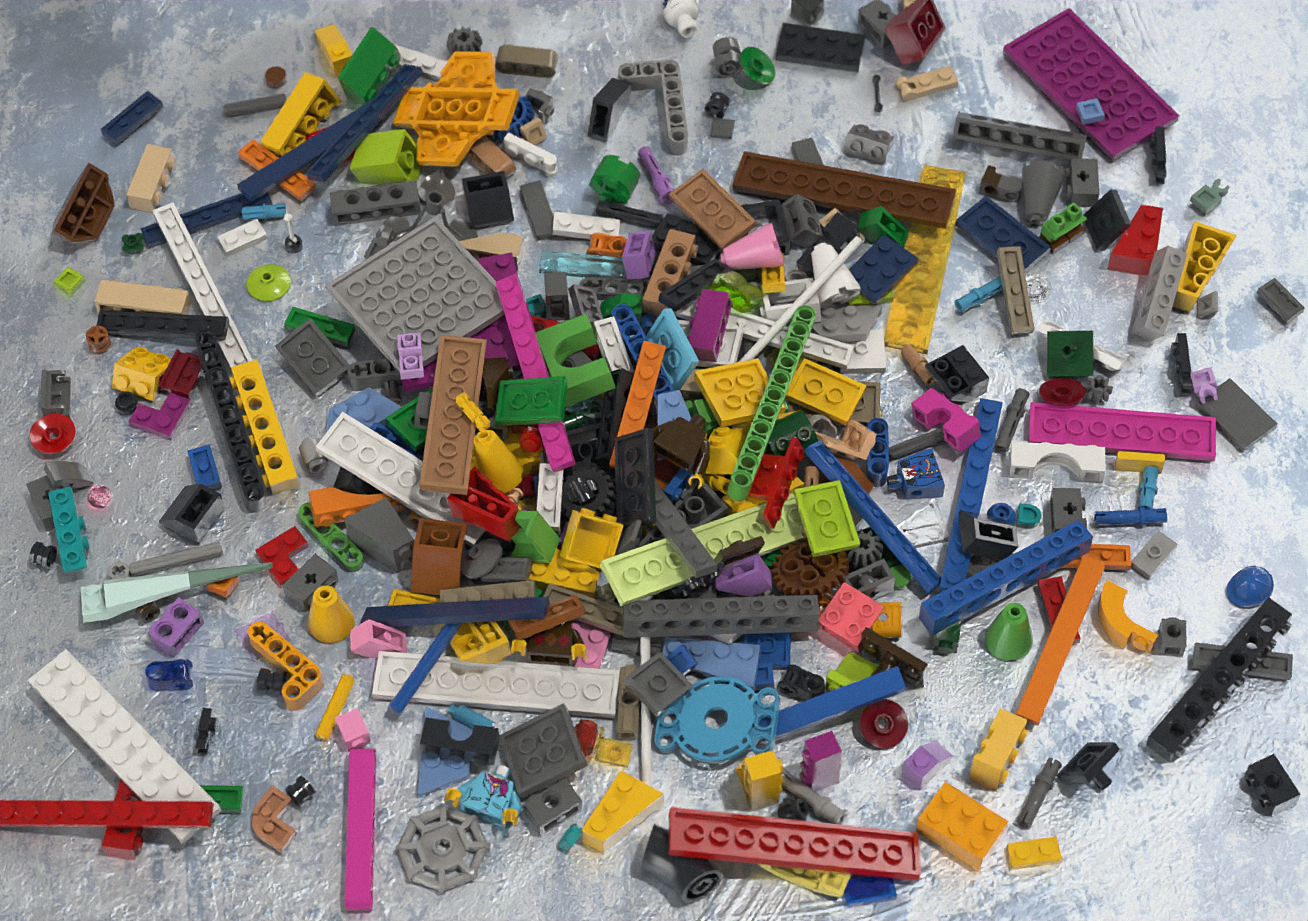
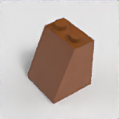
M420 518L413 545L411 592L440 595V590L461 587L467 523Z

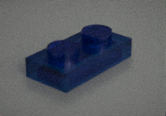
M868 876L849 880L844 891V898L847 908L896 900L897 892L893 878Z

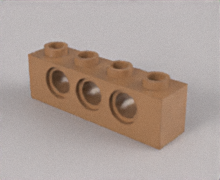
M669 229L643 297V312L659 316L663 309H669L658 301L659 294L682 280L685 275H689L692 265L690 260L696 257L698 245H695V235Z

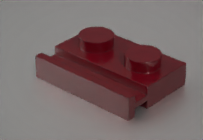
M176 349L158 384L159 390H167L169 393L171 392L190 399L203 374L198 355L188 352L183 353Z

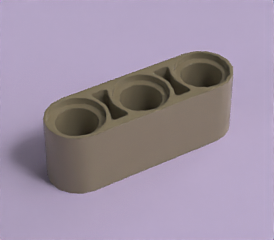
M502 45L498 49L495 68L497 71L506 74L551 78L555 75L559 56L557 52L550 49Z

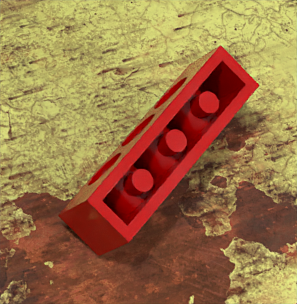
M120 778L114 801H142ZM106 828L102 843L105 855L135 860L137 852H141L143 847V829L147 828H133L129 833H122L126 828Z

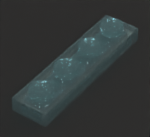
M542 250L539 273L542 274L566 272L567 276L583 278H627L623 258Z

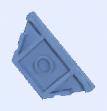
M368 387L329 409L326 433L342 412L371 428L374 422L385 426V418L400 409L401 406Z
M426 708L425 718L450 721L451 737L453 739L462 741L471 736L473 730L431 708ZM421 754L418 798H424L427 793L439 788L441 791L454 783H461L470 779L471 762L463 761L458 763L442 757L431 759Z

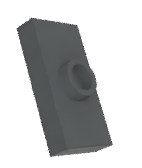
M1273 278L1257 290V294L1286 323L1302 314L1305 310V307L1276 278Z
M500 558L497 565L489 573L482 576L481 579L483 582L500 583L529 581L533 561L531 558Z

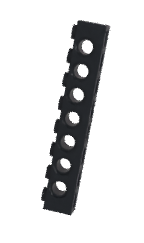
M1268 597L1151 732L1146 745L1169 763L1175 757L1179 759L1186 751L1187 746L1185 745L1190 739L1196 740L1203 729L1200 727L1205 722L1210 723L1218 713L1216 711L1220 704L1226 705L1233 695L1231 691L1235 687L1240 688L1248 678L1246 676L1250 669L1254 671L1263 660L1260 657L1265 652L1270 653L1274 649L1278 636L1280 634L1285 636L1292 627L1290 621L1293 614ZM1261 626H1268L1272 631L1266 632L1261 629ZM1253 643L1257 646V648L1250 649L1246 646V644ZM1238 660L1242 663V666H1234L1231 661ZM1216 678H1224L1228 683L1220 684ZM1209 695L1213 700L1207 702L1201 696ZM1192 712L1198 718L1190 719L1186 716V713ZM1178 730L1182 733V736L1175 737L1170 731Z

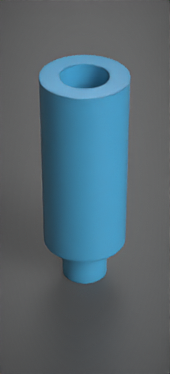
M452 704L448 709V713L454 716L453 720L472 730L474 725L496 727V722L464 705L457 707Z

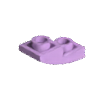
M421 333L397 335L401 379L424 377Z

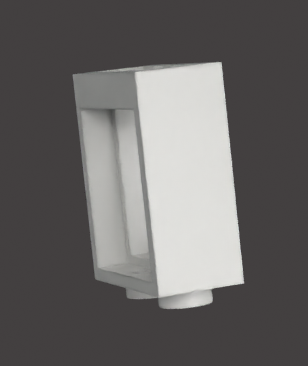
M813 278L786 281L785 292L763 293L762 285H760L757 304L758 308H760L761 318L776 322L792 304L772 307L770 304L796 301L814 282ZM816 292L804 305H808L815 310L816 317L814 322H821L820 302ZM792 317V318L790 319V321L786 324L787 326H790L793 317Z

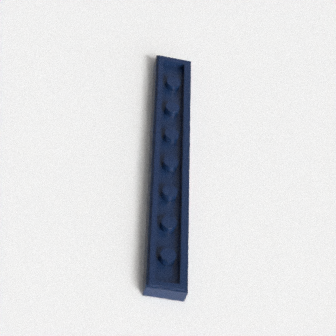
M404 64L306 172L307 178L325 183L424 73L422 68Z
M370 101L238 183V190L252 202L316 162Z
M547 596L367 607L360 622L362 624L369 619L390 627L541 619L546 617L550 600Z

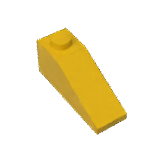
M332 24L314 30V33L335 78H337L351 58L352 53L344 37L336 26Z

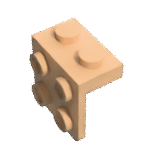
M851 419L841 440L815 431L818 441H822L832 453L837 454L839 451L844 453L845 457L852 460H857L858 457L866 460L870 450L875 445L877 435L859 422Z

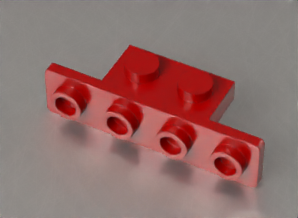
M792 437L785 456L764 454L749 492L752 499L768 501L763 513V519L768 527L775 529L777 521L781 518L784 502L789 497V489L792 481L796 478L799 462L804 457V448L798 438Z

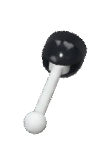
M287 213L284 215V220L288 225L289 236L285 239V248L289 253L295 254L302 250L303 243L299 235L294 234L291 223L293 217Z

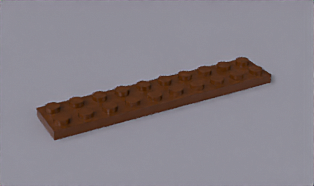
M746 151L743 152L732 184L735 191L788 200L795 194H798L813 201L817 206L861 214L862 212L882 206L899 221L943 229L947 228L956 197V189Z

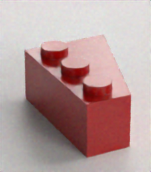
M1140 205L1131 220V226L1123 233L1111 253L1108 264L1109 270L1148 276L1154 253L1158 248L1163 208Z

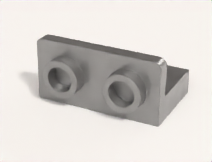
M572 284L568 291L576 317L587 314L590 324L602 320L603 317L595 290Z

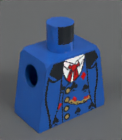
M932 448L899 460L897 474L886 477L889 490L902 488L904 497L908 500L940 498L944 494L945 484Z

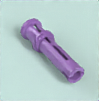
M644 146L640 148L638 156L653 180L652 187L659 193V200L662 204L672 203L673 201L670 199L669 193L675 189L670 184V177L663 173L650 147Z

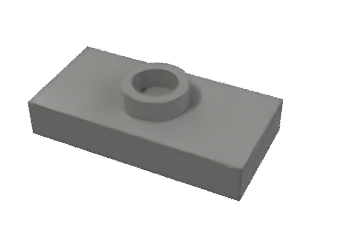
M1158 530L1131 561V567L1150 579L1177 548L1178 543Z

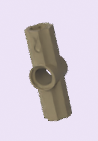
M627 664L620 667L617 737L623 740H632L638 738L640 699L624 683V679L639 667ZM626 700L634 701L632 704H625L624 702Z

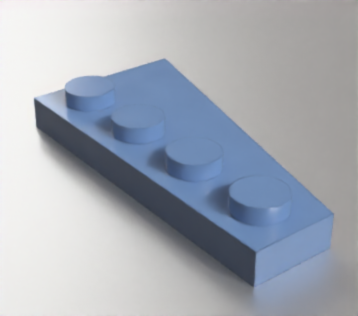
M665 637L662 652L665 657L682 644L686 645L698 665L689 672H700L708 678L718 676L736 678L755 690L761 654L760 645L742 643L727 645L717 641Z

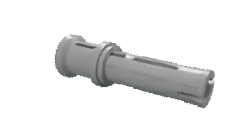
M784 772L785 777L782 775L783 783H781V786L812 807L816 816H822L831 824H843L848 816V810L836 806L832 803L830 797H822L790 774V772Z

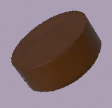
M279 66L269 68L265 73L266 83L274 88L283 86L287 81L286 71Z

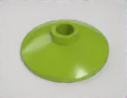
M266 264L255 268L249 274L246 286L249 294L254 299L262 302H273L281 299L288 293L291 287V278L283 267L275 264Z

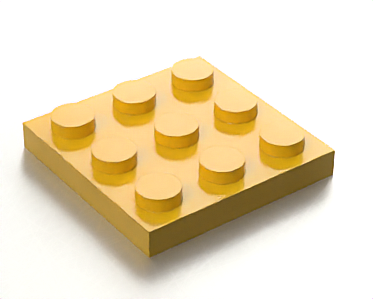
M758 358L698 370L694 374V379L720 427L753 421L769 381V377ZM784 404L782 406L780 414H783L785 412L786 407Z

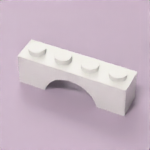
M1011 442L1009 477L1032 479L1035 473L1043 466L1057 464L1069 468L1076 475L1079 482L1103 483L1105 475V447H1098L1096 445L1077 446L1069 443L1061 445L1049 442Z

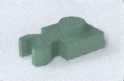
M1216 179L1211 188L1208 185H1204L1191 196L1190 202L1207 214L1221 203L1222 197L1228 194L1229 186L1219 188L1221 179Z

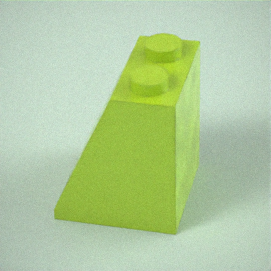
M405 129L368 134L356 147L350 170L360 182L374 185L418 181L422 166L417 162V144Z

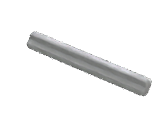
M214 542L132 562L129 564V569L132 576H138L220 556L223 554V549L220 542Z

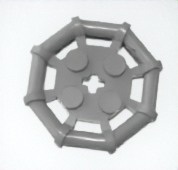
M441 804V807L416 817L411 816L400 843L396 845V853L399 854L408 875L407 880L411 883L416 882L438 890L439 893H445L446 890L468 881L474 882L478 878V871L487 852L490 851V844L487 843L479 825V818L475 814L469 815L450 808L447 804ZM438 818H440L441 820L440 822H437L427 827L424 825L425 823H428ZM451 818L462 822V824L455 827L450 825L447 819ZM471 830L476 842H468L465 832ZM416 831H420V840L417 843H411ZM440 843L450 845L446 852L436 850L439 848ZM469 851L476 852L469 866L465 863ZM410 853H418L421 862L416 866L412 861ZM458 868L463 872L448 879L445 877L446 873ZM425 869H429L432 873L438 874V879L422 873Z

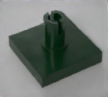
M1047 331V377H1094V331Z

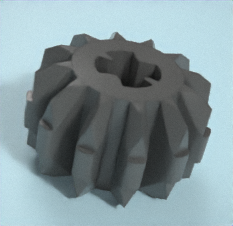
M462 26L460 30L454 28L453 33L448 34L446 43L451 56L454 52H481L483 45L478 30L473 31L471 26L467 29Z
M860 529L859 534H857L860 541L859 548L843 551L846 552L848 563H853L854 569L858 566L866 567L876 561H880L882 558L883 545L880 543L879 536L872 537L873 533L871 530L864 534L863 530Z

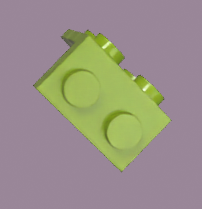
M849 652L836 671L831 669L826 676L825 690L830 692L868 678L878 665L854 652Z

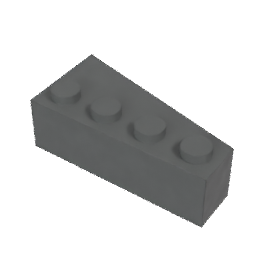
M697 478L674 505L691 529L729 516L727 505L705 482L703 487L698 489L700 481ZM655 525L640 542L639 547L665 539V536Z

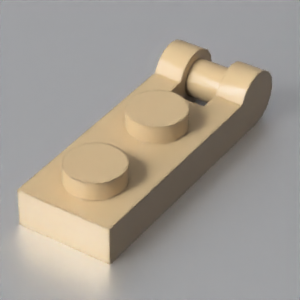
M950 65L909 78L900 77L895 83L897 88L902 91L901 96L903 100L910 101L958 87L959 80Z

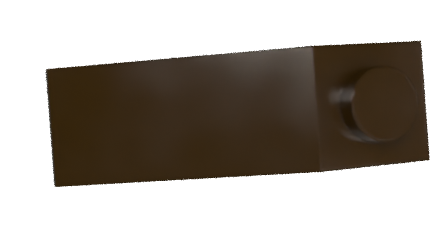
M506 357L484 359L481 388L487 409L493 408L497 403L500 381L513 379L512 365H508Z

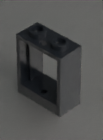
M767 200L761 203L743 204L741 207L753 219L776 216L780 236L777 237L778 245L784 256L790 255V239L780 201Z

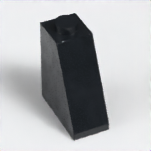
M611 78L597 93L592 102L587 136L604 142L609 141L629 103L631 83Z

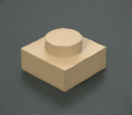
M535 118L520 127L523 139L533 145L547 138L542 120L539 118Z

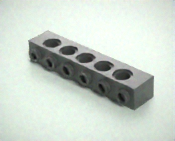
M958 111L952 138L1071 160V158H1082L1087 135Z

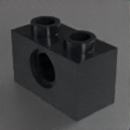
M1271 754L1248 765L1244 775L1245 782L1258 796L1261 808L1267 810L1271 817L1297 804L1301 794L1275 754ZM1265 784H1272L1275 789L1268 788Z

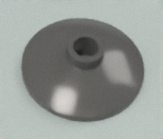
M490 538L482 540L470 548L464 556L462 573L471 579L479 578L489 573L501 558L502 545L500 542Z

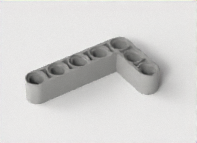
M668 59L630 62L620 65L618 68V80L631 83V91L662 89L669 150L674 155L685 154L688 150V129L679 63Z

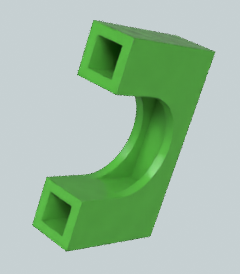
M587 314L536 332L542 355H544L547 370L549 369V377L566 376L568 379L565 407L616 388L604 357L579 367L569 368L561 366L569 355L598 344Z

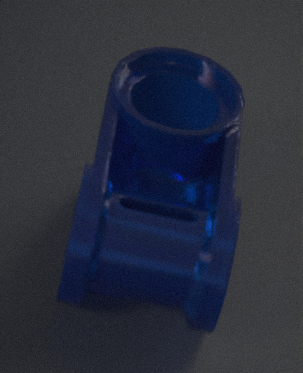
M190 660L155 661L146 667L147 682L153 691L188 690L193 687L191 679L193 663ZM155 675H162L160 678H153Z

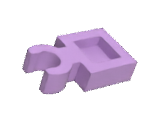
M1209 367L1191 372L1193 389L1195 394L1199 393L1200 401L1203 404L1206 403V396H1213L1214 400H1217L1216 389L1218 387L1212 368Z

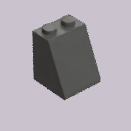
M387 497L345 518L348 538L361 552L396 573L412 568L414 539Z

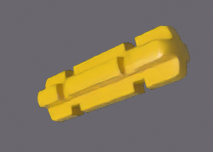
M464 392L457 395L456 404L460 408H464L462 411L474 424L476 423L475 426L478 430L488 429L490 421L486 416H482L483 412L472 400L469 401L471 398Z

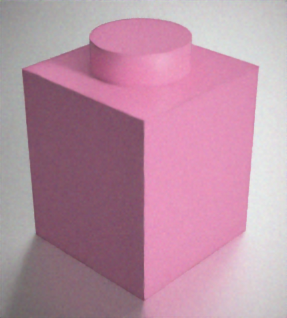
M358 708L335 717L337 728L348 752H350V749H363L367 744L371 743L369 732Z

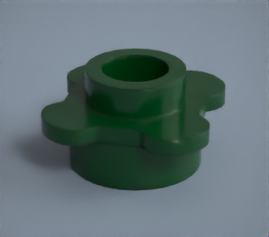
M141 233L123 235L121 238L124 243L122 247L123 252L132 255L140 253L144 249L142 244L143 235Z

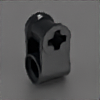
M793 664L787 665L785 669L786 674L777 685V689L783 694L803 701L825 694V681L820 675L806 671ZM813 687H816V688H818L819 690H817V691H811V690H809V689H810V688H813Z

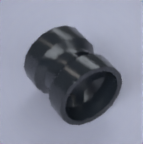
M261 668L257 678V692L266 693L270 690L274 694L282 695V687L286 683L287 678L286 671L277 670L271 673L269 669Z

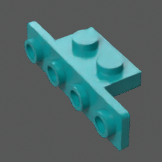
M71 487L50 491L48 494L64 573L85 569L87 568L86 560L88 559L86 550H90L88 536L83 535V530H87L84 516L79 517L73 490Z

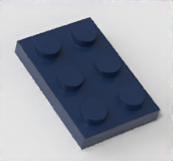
M883 235L849 271L860 285V295L877 305L918 264L919 258Z

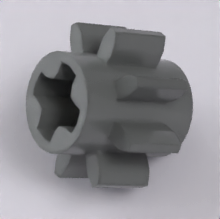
M1100 375L1093 379L1089 377L1087 385H1084L1086 393H1088L1087 401L1090 400L1097 405L1103 400L1108 402L1109 395L1112 394L1113 390L1112 386H1108L1109 379H1105Z

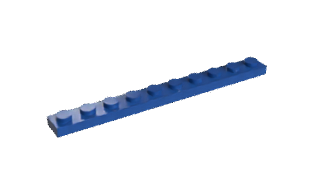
M980 398L976 418L980 423L981 438L970 445L939 592H943L964 581L967 577L971 554L963 553L958 512L964 510L980 514L1003 402Z

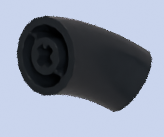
M656 824L653 825L640 870L666 882L678 893L684 902L699 901L712 893L723 879V873L711 859L669 855V829Z

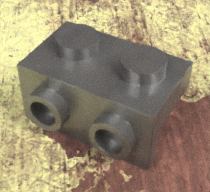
M854 124L847 134L844 153L884 164L888 151L894 144L895 136L890 135L887 131H875L869 129L866 125Z

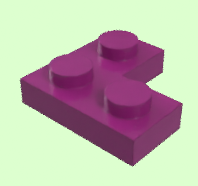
M170 392L160 410L139 403L129 420V424L131 427L172 440L192 405L191 400Z

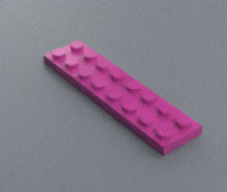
M1031 402L1028 443L1049 442L1061 445L1068 443L1077 446L1096 445L1098 447H1105V452L1118 453L1119 451L1163 454L1168 458L1215 461L1216 417L1072 405L1057 406L1048 403Z

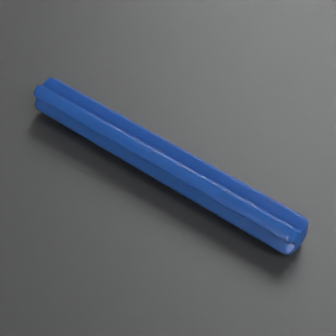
M463 623L445 624L390 703L393 711L401 713Z

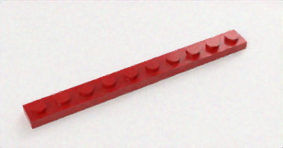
M0 800V827L211 829L214 803L211 801Z

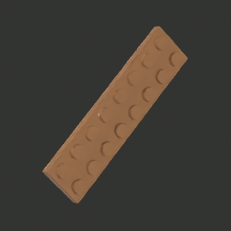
M450 335L440 336L419 490L467 495L476 423L474 424L462 411L464 408H460L456 404V396L464 392L471 398L469 401L472 400L477 407L479 406L486 339Z

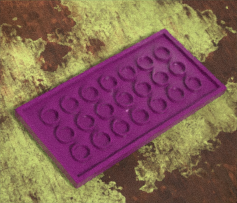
M1070 8L1004 45L1003 52L1112 161L1150 139V135H1154L1156 126L1165 127L1166 129L1179 121L1180 115ZM1098 99L1104 112V120L1083 125L1076 110L1077 103Z

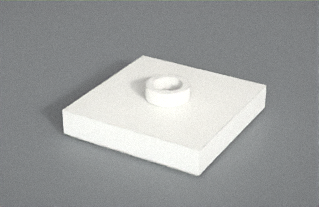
M870 330V335L866 341L842 342L852 345L854 348L847 369L840 368V373L886 372L883 330Z

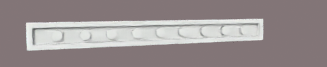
M174 203L153 210L154 216L203 315L226 316L230 320L226 340H217L230 369L231 367L253 361Z

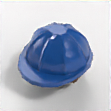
M1255 565L1247 566L1238 571L1227 584L1228 598L1233 604L1240 607H1251L1265 602L1268 597H1271L1274 589L1272 575L1265 568Z

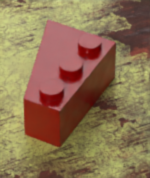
M476 466L470 470L467 495L451 493L447 497L454 517L507 541H510L521 528L515 520L519 511L518 506L501 490L499 491L489 478H485Z

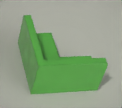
M518 511L515 520L521 528L512 538L516 545L511 558H531L533 562H551L560 541L559 536L538 511Z

